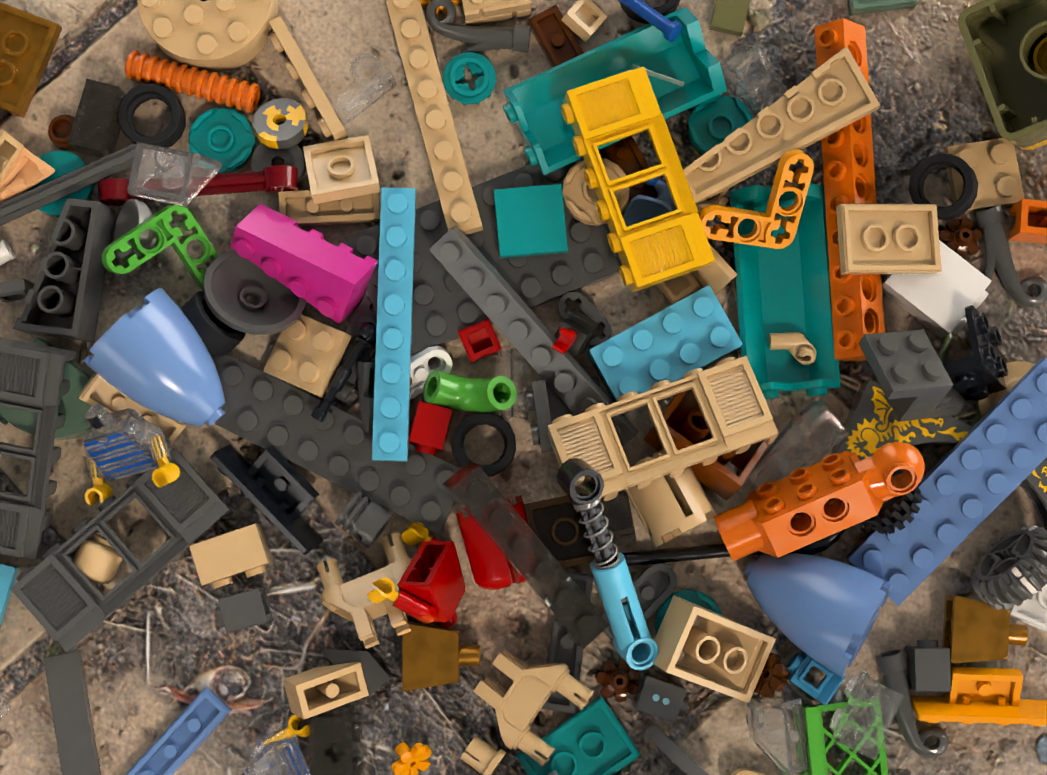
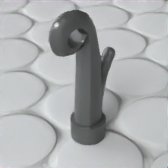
M431 0L427 5L426 18L434 31L446 38L472 44L463 49L461 54L495 49H512V51L525 53L529 51L531 26L515 24V27L452 24L456 15V7L451 0ZM440 6H444L448 12L446 18L442 21L436 14L437 8Z
M1001 205L974 214L978 228L982 230L985 244L986 265L984 275L991 280L996 268L1005 289L1014 301L1022 306L1031 308L1042 305L1047 300V282L1037 276L1028 277L1021 283L1019 282L1003 223L1006 219ZM1030 285H1035L1038 288V294L1035 297L1026 294Z
M891 650L877 655L880 672L883 673L885 683L883 726H890L895 713L903 736L912 750L920 756L928 758L942 755L947 750L949 742L946 732L941 727L928 726L918 732L906 673L908 664L904 650ZM931 735L937 736L938 740L935 745L927 746L924 744L927 737Z

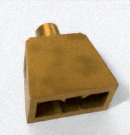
M945 595L942 647L950 648V663L1004 660L1008 656V644L1026 645L1028 639L1027 626L1010 624L1009 609L996 610L987 603L961 596Z
M409 622L412 631L403 634L402 691L456 683L460 680V666H480V645H460V630Z

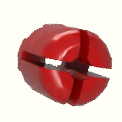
M522 495L515 496L516 504L511 505L510 500L507 499L469 509L471 516L466 518L463 517L462 512L456 513L473 578L481 588L488 590L507 588L511 586V583L520 584L529 581L538 572Z

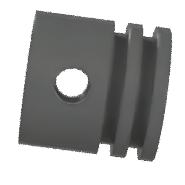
M358 491L344 507L335 524L337 526L342 524L344 531L350 530L349 535L365 547L370 548L384 531L393 515L374 501L370 503V498L367 496L363 498V493Z

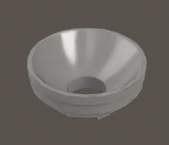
M129 199L122 205L115 222L113 241L153 215L144 202ZM149 229L144 230L139 237L141 246L145 249H150L155 245V233ZM133 248L126 252L114 251L116 257L121 260L130 253H136L137 257L140 256Z

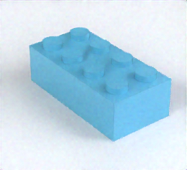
M708 285L593 347L588 351L587 355L612 401L615 403L618 402L620 396L628 392L637 391L638 394L651 390L650 387L657 382L670 380L672 383L681 380L687 372L698 368L703 369L738 350L743 343L712 288Z

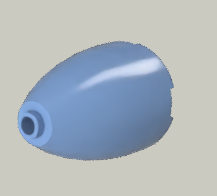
M162 288L156 289L142 300L145 303L142 307L138 305L128 314L125 313L91 347L90 351L94 355H88L83 361L108 384L139 405L181 423L198 427L207 423L211 427L225 414L221 407L226 403L215 364L203 340L183 311Z
M766 553L762 554L759 558L753 556L744 571V575L748 576L747 586L756 602L773 624L800 650L842 678L846 673V668H850L863 646L880 612L879 609L885 604L893 586L892 583L852 565L825 557L799 553H788L779 558Z

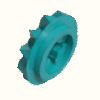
M473 52L459 54L452 58L445 67L443 73L444 88L452 100H456L464 106L467 104L479 105L481 101L490 98L496 86L495 69L492 63L483 55ZM464 68H467L472 76L479 77L475 80L474 91L469 88L467 83H460V81L465 79Z

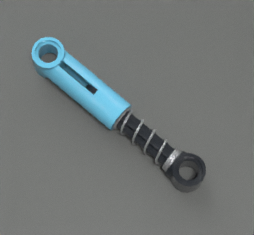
M578 458L569 459L558 469L557 483L568 495L574 509L579 511L581 516L579 523L584 525L586 531L583 536L588 538L591 545L588 550L593 552L595 558L591 562L590 568L614 635L613 646L631 668L635 670L648 669L653 665L658 656L659 649L656 642L650 636L625 557L622 553L618 552L617 546L612 543L613 533L607 529L609 520L602 514L604 506L600 502V495L604 488L603 478L584 460ZM585 476L584 481L579 486H575L578 479Z

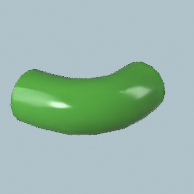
M434 370L425 381L423 396L426 403L471 412H497L512 407L517 397V390L514 383L505 376L469 378Z

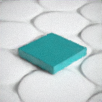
M562 184L494 189L500 259L568 253Z

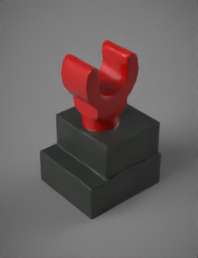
M571 309L566 318L561 321L554 335L557 341L551 348L563 355L567 351L574 357L583 354L599 323L577 310Z

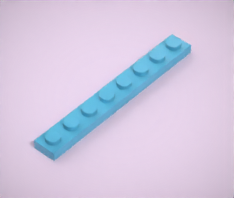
M381 187L372 461L408 462L416 188Z

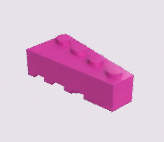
M259 204L235 227L230 246L241 257L251 261L269 277L275 278L289 288L296 296L303 298L316 307L324 316L330 317L338 324H341L362 301L366 287L378 260L368 255L365 259H362L352 254L353 248L343 243L337 247L325 241L324 234L314 229L306 232L299 228L297 221L262 204Z

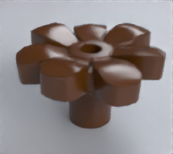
M953 218L946 222L948 230H941L939 232V240L946 242L945 245L965 260L967 253L973 256L980 250L979 245L975 241L982 238V233L980 229L971 230L973 222L970 219L964 218L959 225L958 220Z
M769 654L754 692H761L762 697L773 698L775 690L780 692L787 683L788 667L780 663L781 657L779 655Z
M622 657L617 665L612 659H608L603 663L606 672H598L596 681L599 684H605L600 691L605 698H610L612 694H615L617 702H624L627 699L626 692L632 695L638 692L639 687L633 681L639 679V670L629 669V665ZM618 678H622L620 683L616 682Z

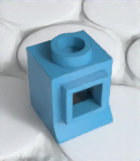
M804 652L802 654L796 653L787 665L789 671L787 680L825 706L845 679V676L843 678ZM813 665L826 674L817 688L804 680V677Z

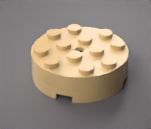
M137 0L142 22L160 49L173 61L188 64L190 67H198L200 71L206 69L210 73L225 72L238 68L257 56L268 43L267 37L272 30L268 21L278 17V0Z

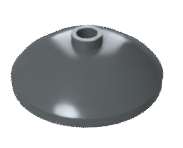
M235 250L228 251L217 257L209 265L203 281L204 298L212 313L229 327L248 334L268 335L289 328L299 319L306 300L296 296L289 288L275 278L269 277L262 269L248 259L241 257Z

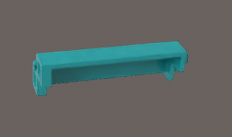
M686 7L664 16L671 22L677 21L682 24V31L673 42L666 40L664 33L649 23L503 90L507 101L503 105L504 112L510 124L515 122L526 144L523 150L531 166L537 165L542 174L546 175L583 158V156L578 157L572 142V137L575 136L572 125H566L561 113L560 105L564 104L563 100L566 92L631 69L633 70V65L644 66L647 70L684 82V86L681 87L648 75L660 111L665 119L727 91L720 62L706 49L699 19ZM620 140L599 146L597 148L598 150H600Z
M810 183L796 235L789 246L783 249H773L733 243L735 272L737 273L740 340L743 343L741 346V357L747 356L765 399L779 398V393L806 392L807 397L827 395V389L841 387L839 360H835L824 186ZM753 185L730 191L731 207L765 212L772 188ZM793 191L784 192L779 198V206H791L795 200V193ZM778 213L775 214V215H777L780 219H782V215H780V214H778ZM745 219L740 222L738 234H749L754 228V220ZM780 224L779 229L772 230L771 234L776 238L779 233H784L785 230ZM799 332L803 334L815 347L816 360L811 365L805 366L800 364L788 350H770L769 333Z

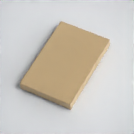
M840 204L836 206L841 275L937 274L942 272L937 204Z

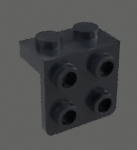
M973 305L965 307V314L973 354L943 363V366L954 384L952 387L966 401H979L987 398L989 394L1006 389L1004 377L1008 376V368L1004 358L999 355L998 346L1002 345L999 330L996 326L992 327L989 324L984 313H979Z

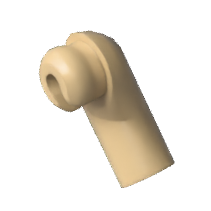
M799 332L769 333L770 350H788L800 364L805 366L811 365L816 360V349L803 334Z

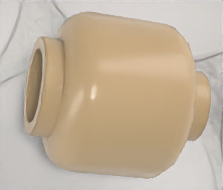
M97 534L83 542L77 548L72 559L82 573L96 587L98 583H111L122 562L121 556L107 540Z

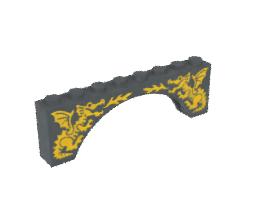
M874 378L873 381L869 379L861 384L830 454H839L844 451L854 452L861 461L872 456L876 450L885 444L893 442L908 443L912 446L938 444L954 447L977 423L968 421L966 424L955 419L956 415L899 421L877 378ZM1046 457L1020 486L1032 501L1039 514L1043 528L1047 531Z

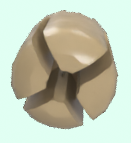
M664 449L659 450L653 456H647L630 467L666 455ZM691 466L685 468L681 475L674 476L673 478H670L669 474L653 479L650 485L645 488L637 489L636 486L625 489L655 548L716 516Z

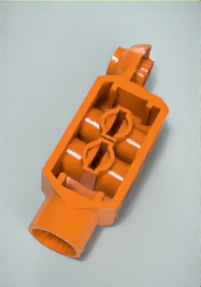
M903 442L885 444L876 450L872 456L861 461L854 452L833 453L810 467H801L793 470L789 476L778 481L761 484L755 491L749 493L745 503L713 517L733 561L757 551L779 558L877 516L884 501L908 494L918 486L925 471L924 459L917 448ZM904 469L901 474L892 476L895 471Z

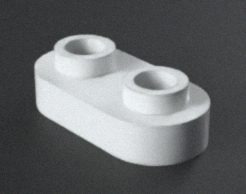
M438 345L428 347L411 356L410 399L415 398L424 391L425 381L432 371L437 370L450 374L453 365L452 359L443 347ZM438 357L435 364H428L429 359Z

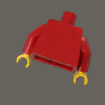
M414 522L407 527L408 530L403 532L401 536L403 541L409 546H414L421 542V545L397 584L400 591H395L393 581L385 577L372 583L380 590L374 589L368 592L367 596L374 603H380L389 599L393 601L394 607L423 623L438 622L439 626L443 628L453 626L458 621L455 610L465 593L466 587L454 541H440L435 536L431 538L428 536L429 530L425 526H421L423 525L422 523Z

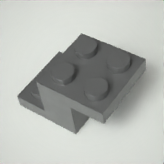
M924 329L864 334L859 345L899 421L953 416L961 411L963 405L952 387L954 384Z

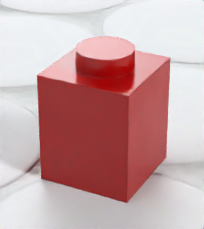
M419 401L409 437V442L416 444L415 451L435 455L436 450L444 452L454 415L452 409Z

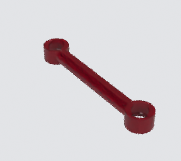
M286 165L269 166L264 168L263 171L138 181L119 178L98 181L99 202L107 206H122L129 199L141 201L258 191L278 193L298 190L297 168Z

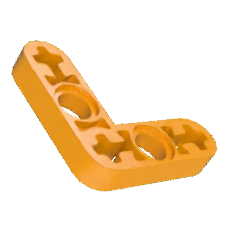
M791 149L781 156L765 212L721 205H708L699 212V217L707 238L773 249H783L789 246L795 238L813 175L814 164L812 159L799 149ZM799 159L803 167L802 169L797 168L793 172L789 166L790 164H796ZM792 179L798 183V186L792 184ZM793 191L795 193L793 204L789 207H780V196L784 192ZM778 213V214L782 215V219H780V218H779L777 215H775V214ZM715 215H717L721 222L729 223V229L724 224H714L711 229L706 222L707 220H713ZM745 219L754 220V228L749 234H738L740 222ZM781 224L785 231L784 233H779L775 238L771 232L772 230H778Z

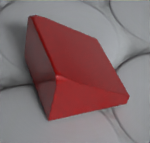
M489 318L457 331L471 364L502 351Z

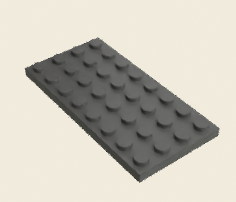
M584 158L546 175L542 174L537 165L531 166L529 164L472 187L483 231L467 234L466 237L530 309L560 298L568 292H575L619 274V266H622L618 252L614 254L609 246L607 234L611 232L608 224L600 226L586 225L573 218L565 208V204L564 214L568 253L500 259L494 189L562 184L563 189V182L570 168L579 161L584 160ZM440 200L416 209L411 356L428 347L441 346L460 338L457 331L489 318L429 251L448 231ZM380 224L345 237L348 246L353 248L352 254L362 259H365L368 255L378 260L370 282L366 287L376 315Z

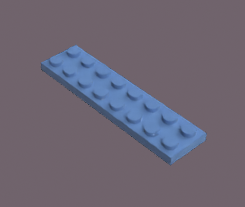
M1042 357L921 480L917 487L921 491L919 495L922 497V503L916 504L920 508L918 514L911 513V516L914 518L911 523L907 520L904 521L905 528L899 530L895 526V533L891 534L886 530L884 534H881L872 529L846 556L857 568L892 583L893 586L888 597L897 606L1047 457L1046 358Z

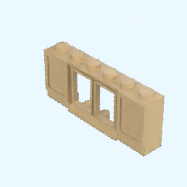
M747 356L738 359H735V357L725 358L716 363L715 367L704 371L702 368L691 370L683 375V379L672 383L670 380L657 382L650 387L651 390L638 394L637 391L628 392L620 396L618 402L607 406L604 403H597L585 409L584 413L573 417L571 414L560 416L554 419L552 424L548 425L547 436L559 467L567 460L573 458L582 459L587 462L603 478L604 488L600 497L604 501H609L616 498L619 491L636 486L637 489L645 488L650 485L653 479L669 474L670 478H673L674 476L681 475L685 468L701 462L703 466L710 465L720 455L735 451V454L743 453L750 448L751 444L765 440L768 445L774 442L779 433ZM692 389L712 438L677 451L657 401ZM646 405L666 455L630 467L611 417ZM585 476L579 478L575 486H579L584 481Z

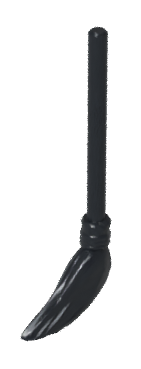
M846 529L791 553L814 555L825 551L838 541ZM725 544L622 553L627 566L731 557ZM757 551V552H754V553H752V554H750V555L765 554V553H763V552H761V551Z

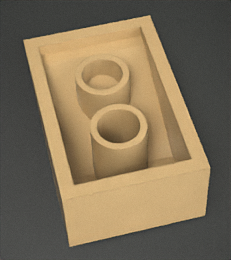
M673 595L654 640L658 645L659 654L653 664L669 674L749 703L776 638Z

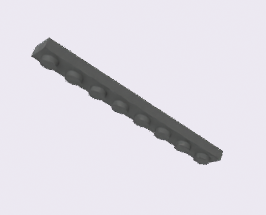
M457 225L447 231L429 249L574 415L584 413L585 409L597 403H604L605 406L613 403L568 351L563 355L551 348L557 341V338ZM623 413L611 417L622 446L639 432Z

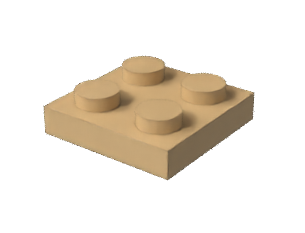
M369 135L303 146L313 204L381 192Z
M1004 138L948 146L943 150L944 154H953L963 159L976 174L978 181L977 197L971 208L965 213L987 210L999 205L1001 207L1012 206L1021 199H1025L1015 147ZM946 167L954 204L963 193L964 182L957 170Z
M301 314L292 326L281 331L263 372L323 398L352 336Z

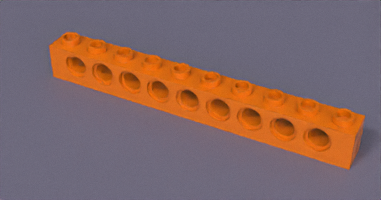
M845 18L815 26L817 68L839 51L848 47L869 84L865 26ZM871 113L821 139L835 360L867 361L859 345L860 340L864 334L885 333L881 274L841 275L836 206L840 204H877Z

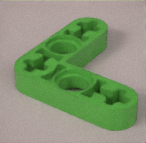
M169 205L110 243L103 250L102 263L109 272L127 274L169 245H172L196 284L203 290V281L207 270L204 267L197 269L196 265L205 263L208 268L219 255L188 208L182 205ZM171 213L181 214L180 226L184 231L192 230L193 233L187 234L178 240L177 237L184 234L179 227H170L169 222L172 221ZM146 229L152 230L156 236V243L150 249L143 248L139 242L140 234ZM193 239L198 240L202 245V253L196 259L190 258L186 252L187 244ZM133 248L140 254L139 257H137L136 253H130L123 258L124 266L119 264L113 265L112 263L116 258L115 250L117 252H126Z

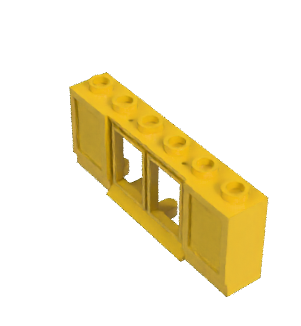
M645 67L631 69L568 90L563 100L564 104L560 105L561 113L566 125L571 124L575 136L572 137L573 146L577 156H583L587 168L584 169L585 180L590 189L595 188L599 201L595 202L596 210L600 220L607 221L611 232L607 234L608 243L611 251L614 254L617 252L622 263V266H619V273L624 285H630L633 293L711 265L715 258ZM648 130L660 164L609 181L597 147ZM664 175L676 210L626 227L614 192Z

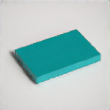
M602 696L540 737L548 745L555 748V751L549 756V760L543 767L539 766L536 761L523 751L516 754L517 759L528 775H547L556 770L558 775H613L641 756Z

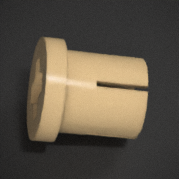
M476 735L460 759L482 775H493L507 753L502 749L496 750Z

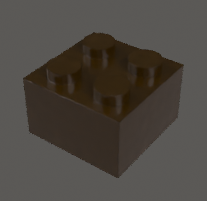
M568 495L524 504L538 573L586 564L594 560L593 552L588 550L591 546L589 540L583 536L586 532L584 525L579 523L580 513L576 512L573 504L570 503Z

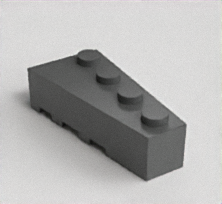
M67 198L50 238L52 241L46 258L42 257L38 267L40 273L33 290L29 289L24 302L27 304L21 318L17 317L13 329L37 336L86 342L95 341L106 268L102 263V253L111 243L115 210L98 201Z

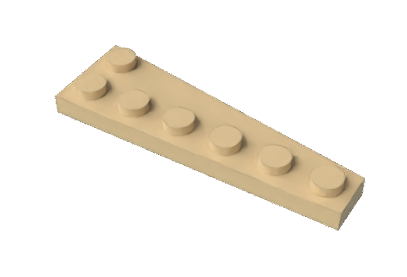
M848 47L839 51L814 70L809 77L797 86L794 85L784 93V96L769 107H765L755 118L743 127L736 129L722 143L715 145L684 169L696 205L776 164L786 151L791 149L802 150L879 109L880 104Z

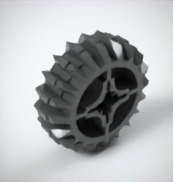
M1036 525L1024 526L1018 531L1012 530L1008 536L1001 537L1000 541L996 544H991V548L982 554L983 557L975 563L976 568L972 570L970 580L974 591L977 593L976 595L984 603L986 602L996 610L1003 608L1006 610L1011 609L1014 605L1020 606L1026 599L1031 600L1033 595L1038 591L1042 592V588L1047 584V531L1043 527H1037Z

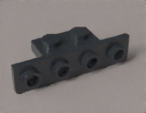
M230 444L215 451L210 456V459L217 465L218 470L224 476H227L240 489L242 495L249 501H252L264 514L266 520L275 525L287 537L291 546L299 550L303 555L308 554L324 541L301 517L304 511L320 494L273 446L267 448L252 466Z

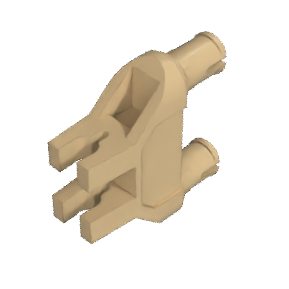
M400 533L390 534L394 546L389 541L388 536L381 539V545L384 549L388 566L344 583L337 559H326L328 568L325 567L323 561L316 566L324 588L320 597L322 604L332 612L355 624L359 639L364 642L366 649L380 644L373 620L388 614L391 625L396 629L398 636L412 631L406 613L394 607L393 601L386 599L380 603H374L367 596L368 592L374 589L380 590L372 583L385 577L393 581L395 591H400L397 584L412 560L408 558Z
M506 649L498 654L492 664L514 681L509 690H505L492 679L486 677L485 680L482 679L473 692L495 709L500 734L506 747L510 750L519 748L536 761L539 766L543 767L549 760V756L555 751V748L530 731L532 728L530 725L550 695L556 691L582 710L593 696L594 691L569 674V666L565 663L529 666Z

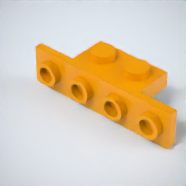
M950 667L951 691H946V697L911 695L912 706L917 719L928 723L944 721L960 722L963 724L995 723L1002 726L1029 724L1042 727L1047 725V700L1020 699L1024 677L1020 669Z

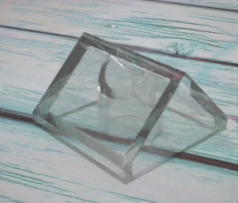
M137 142L127 190L129 195L187 206L222 168V164L220 161L193 152Z

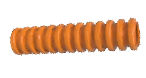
M133 50L128 55L125 63V74L129 80L136 78L140 83L144 81L147 84L156 83L163 87L166 86L169 91L176 89V92L180 94L185 91L187 96L191 97L195 94L198 99L206 97L208 102L216 100V103L219 105L225 102L227 107L231 108L235 105L237 110L245 108L248 113H252L259 102L260 88L257 83L249 85L248 81L243 80L239 82V79L235 77L230 80L228 75L220 77L217 72L210 74L208 70L203 69L200 71L195 66L190 69L188 64L180 66V63L177 61L170 63L169 59L163 58L160 60L159 56L154 55L150 57L148 53L140 54L138 50Z

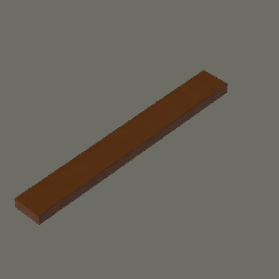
M557 5L527 20V24L531 26V31L552 68L584 54L571 29L561 21L563 15ZM632 135L600 149L603 157L617 164L626 176L650 168ZM645 182L629 187V202L637 195L658 197L655 188L646 185Z

